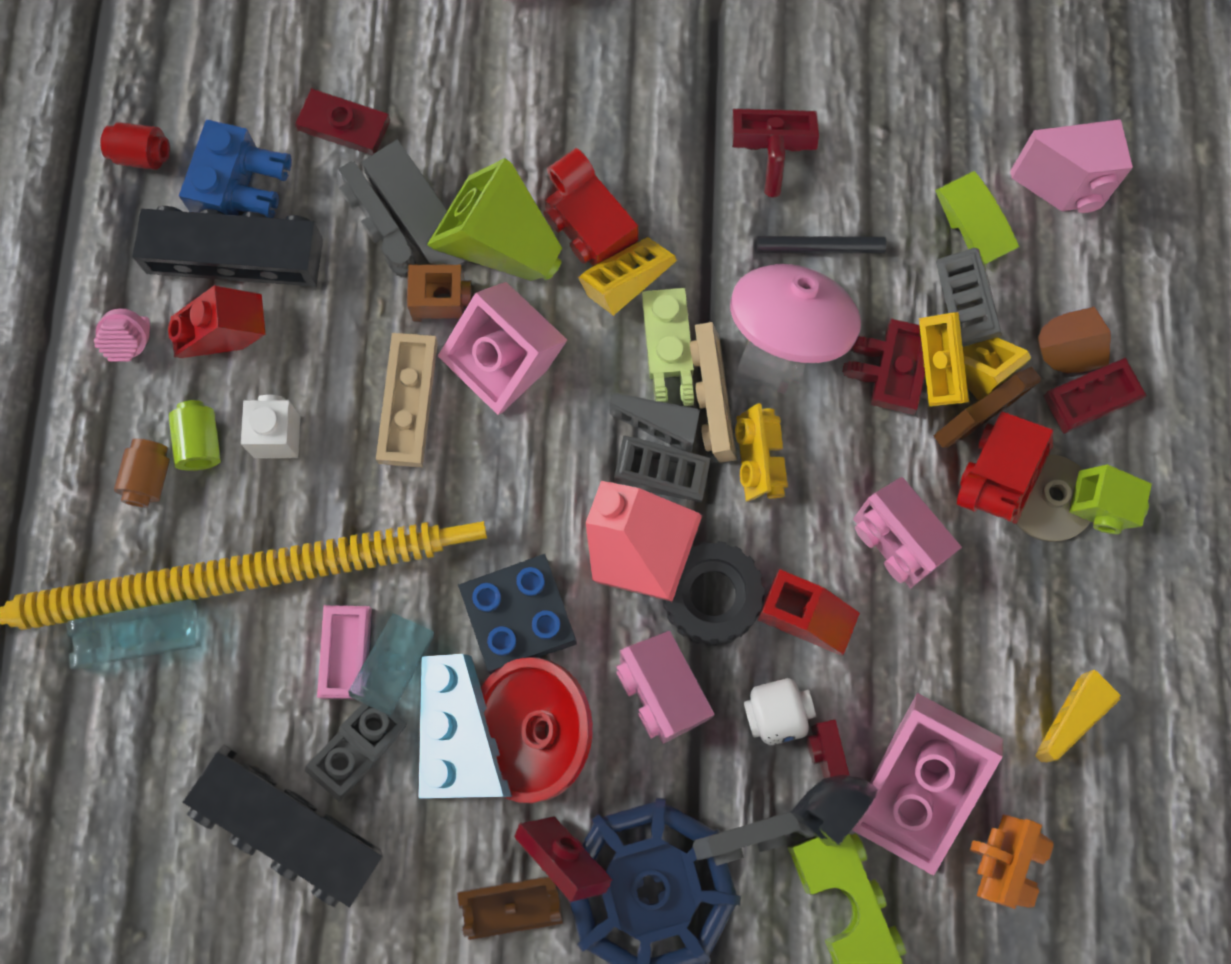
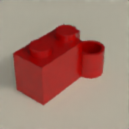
M578 148L573 149L547 168L548 174L558 191L545 199L546 210L543 211L544 216L557 233L563 230L571 240L569 243L570 247L580 262L583 264L589 262L592 266H595L638 242V224L598 179L593 166Z

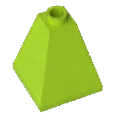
M506 158L468 176L427 244L433 250L529 281L539 278L549 280L561 265V259L558 258L562 250L560 243L514 165Z

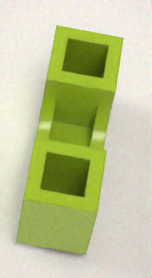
M856 832L849 833L839 846H826L815 836L787 847L806 894L813 895L829 888H837L847 896L851 904L852 915L846 929L824 940L833 964H903L900 956L906 954L904 943L896 927L891 926L888 928L881 911L882 908L887 906L886 900L876 879L868 880L861 863L867 860V854Z

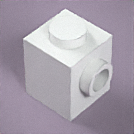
M261 395L258 397V400L243 401L241 445L253 458H298L301 416L290 401L282 396Z

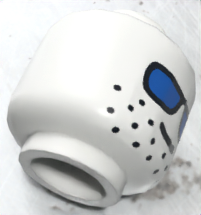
M790 678L756 686L751 691V700L744 701L753 738L761 736L763 742L768 745H776L805 737L809 731L807 719L816 717L809 690L800 692L797 683Z

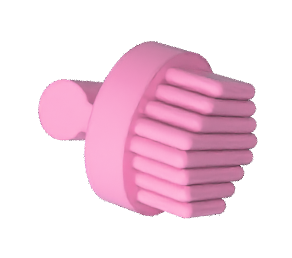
M113 309L107 312L96 327V338L93 341L95 348H99V352L103 353L104 357H108L107 360L109 362H130L144 350L149 341V318L140 317L137 313L127 309Z

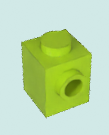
M1108 464L1080 470L1069 513L1093 522L1094 529L1108 534H1120L1123 529L1142 527L1144 518L1149 510L1148 500L1152 483Z

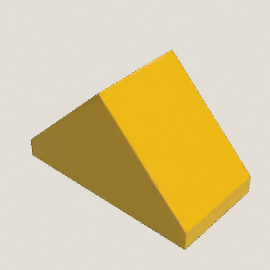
M998 337L963 347L967 388L980 401L1021 371L1031 359L1029 351Z

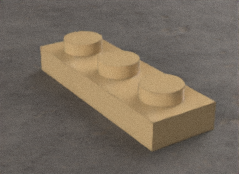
M712 322L695 325L697 340L690 341V350L694 367H701L703 382L696 383V394L700 409L706 408L708 424L702 425L704 446L706 451H712L719 463L737 460L720 337Z
M392 333L376 453L378 464L423 468L438 345L436 336Z

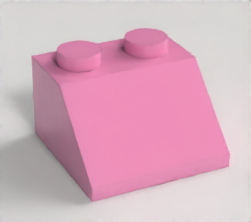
M1121 119L1034 130L1010 170L1012 179L1060 211L1078 209L1080 213H1089L1102 208L1133 168Z
M507 282L475 293L438 357L499 415L548 370L567 342V339Z

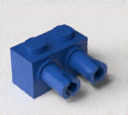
M206 119L179 197L189 212L200 213L202 209H214L223 212L225 215L238 216L239 211L256 212L268 218H274L276 212L270 208H278V193L249 187L248 185L253 173L286 181L289 175L283 170L290 171L292 165L291 155L289 153H280L256 147L246 128Z

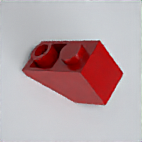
M214 285L172 315L168 327V335L173 344V356L175 358H188L243 350L266 335L262 294Z
M780 569L772 582L757 621L843 656L860 612L826 588Z

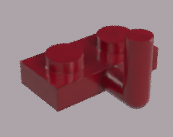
M733 108L732 148H745L748 150L768 149L764 193L768 197L780 196L785 165V149L789 151L818 149L819 127L817 111Z

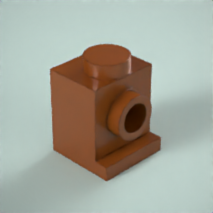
M408 265L407 308L413 322H422V319H460L464 313V307H467L473 298L472 280H465L462 266ZM444 293L450 295V298H437L438 295Z

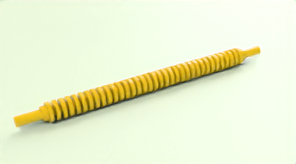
M481 521L440 529L439 525L430 526L429 522L421 523L422 532H419L417 524L409 525L410 534H407L405 526L398 527L397 537L394 529L390 528L386 529L385 539L382 530L374 531V541L370 532L362 533V543L357 534L350 536V545L347 537L338 538V546L335 539H328L326 547L323 541H317L314 543V548L311 543L303 544L302 550L299 545L291 546L290 551L288 547L279 548L278 553L276 549L267 550L266 554L264 551L255 552V556L252 553L244 554L243 559L238 555L232 556L231 561L229 558H221L219 563L217 560H210L207 564L199 562L195 566L187 564L183 568L176 566L172 567L171 570L165 568L160 569L159 572L153 570L148 571L147 574L142 572L137 573L135 576L131 574L125 575L123 578L120 576L114 577L111 580L103 579L99 582L91 581L87 584L80 583L75 586L69 585L63 588L58 587L51 590L46 589L39 592L15 595L13 600L7 601L5 606L0 607V625L8 624L11 628L18 627L20 630H27L32 627L39 628L44 625L50 626L56 623L78 621L80 618L83 620L89 619L92 616L100 617L104 614L111 615L116 612L123 613L128 610H139V608H151L152 605L156 607L162 606L164 603L166 605L173 604L175 601L179 603L187 601V599L196 600L199 599V596L207 598L211 596V593L213 596L222 595L223 591L225 594L234 593L235 589L237 592L246 591L247 587L249 590L257 589L259 585L263 588L270 586V582L273 586L282 584V578L285 583H291L294 581V576L297 581L305 580L306 574L309 579L317 578L318 572L321 577L329 576V567L332 575L341 573V565L344 573L352 572L353 564L356 571L364 570V560L368 569L376 567V558L380 567L388 565V556L391 564H397L400 561L399 554H401L403 562L411 561V552H413L415 560L423 559L422 550H425L427 558L435 556L434 552L443 551V546L487 539L485 522Z

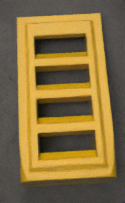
M647 237L591 267L578 278L587 296L614 316L671 267L677 259L674 254ZM651 253L656 258L649 261L645 257Z
M1093 669L1083 673L1075 682L1035 755L1041 763L1052 762L1061 758L1120 700L1119 697L1121 695L1099 672Z

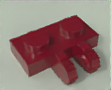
M891 318L887 327L885 341L858 336L855 344L850 349L853 353L868 357L881 356L879 366L849 361L844 363L842 372L848 378L857 379L862 382H875L871 405L914 415L918 409L925 375L920 325Z

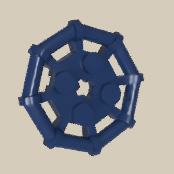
M656 797L655 802L603 817L599 814L592 819L593 825L582 844L583 848L596 860L606 841L616 853L606 870V873L613 880L607 892L602 894L608 918L595 925L589 898L570 902L580 940L577 945L581 951L587 950L609 964H709L711 962L709 957L736 905L740 906L741 895L736 893L728 863L716 866L714 857L707 858L716 891L701 890L694 866V861L697 860L694 847L685 853L662 840L665 825L693 841L720 833V830L718 828L715 830L709 828L665 803V798ZM651 823V838L623 846L616 834ZM647 875H652L655 882L663 881L665 890L658 893L659 902L655 904H650L647 897L639 898L637 894V888L644 885L643 877ZM701 901L713 904L714 906L696 938L687 929L691 921L690 919ZM614 927L633 936V938L640 941L637 956L605 937ZM679 935L686 946L685 948L651 957L650 943Z

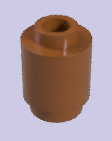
M135 438L132 439L130 448L124 449L114 487V492L122 495V503L134 507L148 508L150 502L160 501L170 459L166 457L168 452L167 446L155 441Z

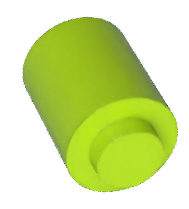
M188 400L178 403L176 405L177 409L168 414L175 468L195 471L217 466L221 463L214 409L204 406V402L199 400Z

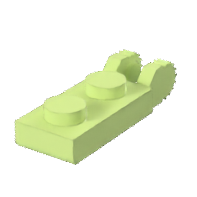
M685 288L642 291L649 379H653L655 401L665 403L668 401L664 378L680 377V399L683 402V406H693L692 375L694 368L690 350L691 339Z

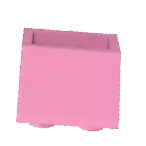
M903 477L870 496L853 518L857 524L855 530L861 540L870 548L876 546L886 559L884 565L890 575L899 583L905 581L910 589L962 548Z
M670 631L620 650L621 664L616 666L618 670L616 672L627 695L630 697L636 693L643 705L642 708L638 709V716L650 739L658 735L662 744H665L712 719L715 715Z

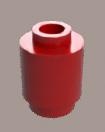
M117 122L114 125H107L101 134L100 147L104 158L112 160L116 165L158 170L169 158L170 143L159 127Z

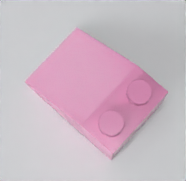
M917 693L870 781L878 789L876 797L852 831L934 876L1003 757V738Z

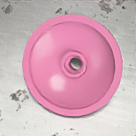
M775 264L750 271L737 282L730 301L732 318L738 329L749 341L769 354L794 362L821 363L841 357L853 347L861 328L859 311L849 294L833 279L803 266Z

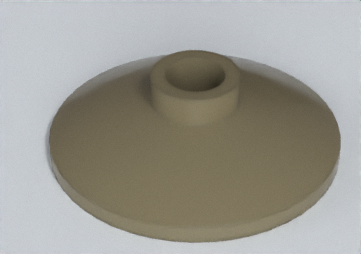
M1049 454L1016 525L1031 537L1046 542L1065 541L1081 533L1089 525L1090 521L1069 513L1078 472L1083 469L1068 458ZM1050 487H1056L1061 491L1063 495L1062 501H1056L1051 498L1049 494Z

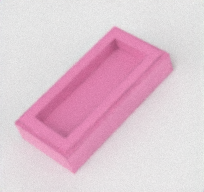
M324 605L317 698L366 700L372 608L370 606Z

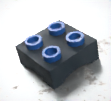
M545 554L458 584L481 654L490 675L510 661L521 658H538L577 645L573 629Z

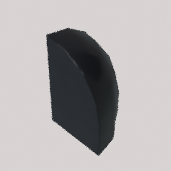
M840 774L824 778L807 791L790 813L826 846H839L869 809L878 789L860 777Z

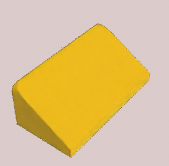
M959 312L919 318L929 406L969 402Z

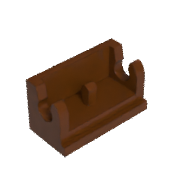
M548 876L457 892L458 905L463 911L464 918L462 931L464 937L468 936V940L564 923L559 889Z

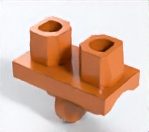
M1003 814L998 829L992 827L987 844L975 840L972 841L970 851L982 856L977 874L982 876L976 896L1012 909H1016V906L1028 908L1035 906L1039 894L1038 883L1025 877L1030 862L1044 865L1050 859L1054 842L1040 832L1041 824L1029 819L1024 820Z

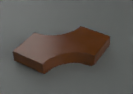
M1032 366L1016 373L986 397L962 411L933 437L942 448H948L964 440L1001 411L1009 408L1039 384L1041 377Z

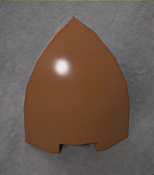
M1095 306L1055 317L1043 326L1038 337L1039 348L1043 360L1052 369L1064 373H1078L1109 365L1111 331Z

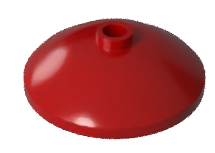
M521 658L504 664L503 667L495 670L481 686L487 708L484 716L490 737L495 738L500 756L496 758L502 779L508 781L512 797L504 798L520 803L543 802L567 790L578 778L587 762L593 735L590 705L579 682L559 664L539 658ZM548 723L549 733H548V736L546 737V735H545V726H546V724Z

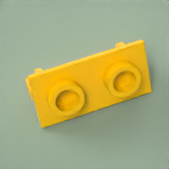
M757 403L736 417L735 438L740 446L742 464L740 468V482L744 487L746 502H750L766 493L769 499L782 498L785 496L784 489L788 488L785 458L771 457L769 454V450L779 451L783 449L780 417L775 415V409H762V405Z

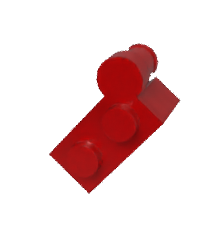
M1001 411L995 425L988 423L981 435L978 448L982 449V452L977 462L973 463L970 461L964 470L960 482L961 488L957 498V506L973 512L979 509L1010 523L1017 524L1053 448V429Z

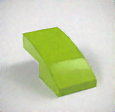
M975 171L935 190L951 228L960 229L968 250L972 248L980 250L985 264L1019 247L1001 208Z

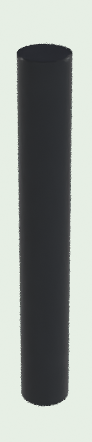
M757 236L756 253L885 254L887 242L885 236Z

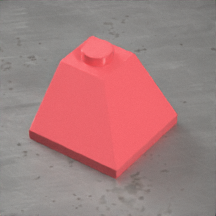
M601 481L586 521L592 580L598 584L672 602L702 515L643 489Z

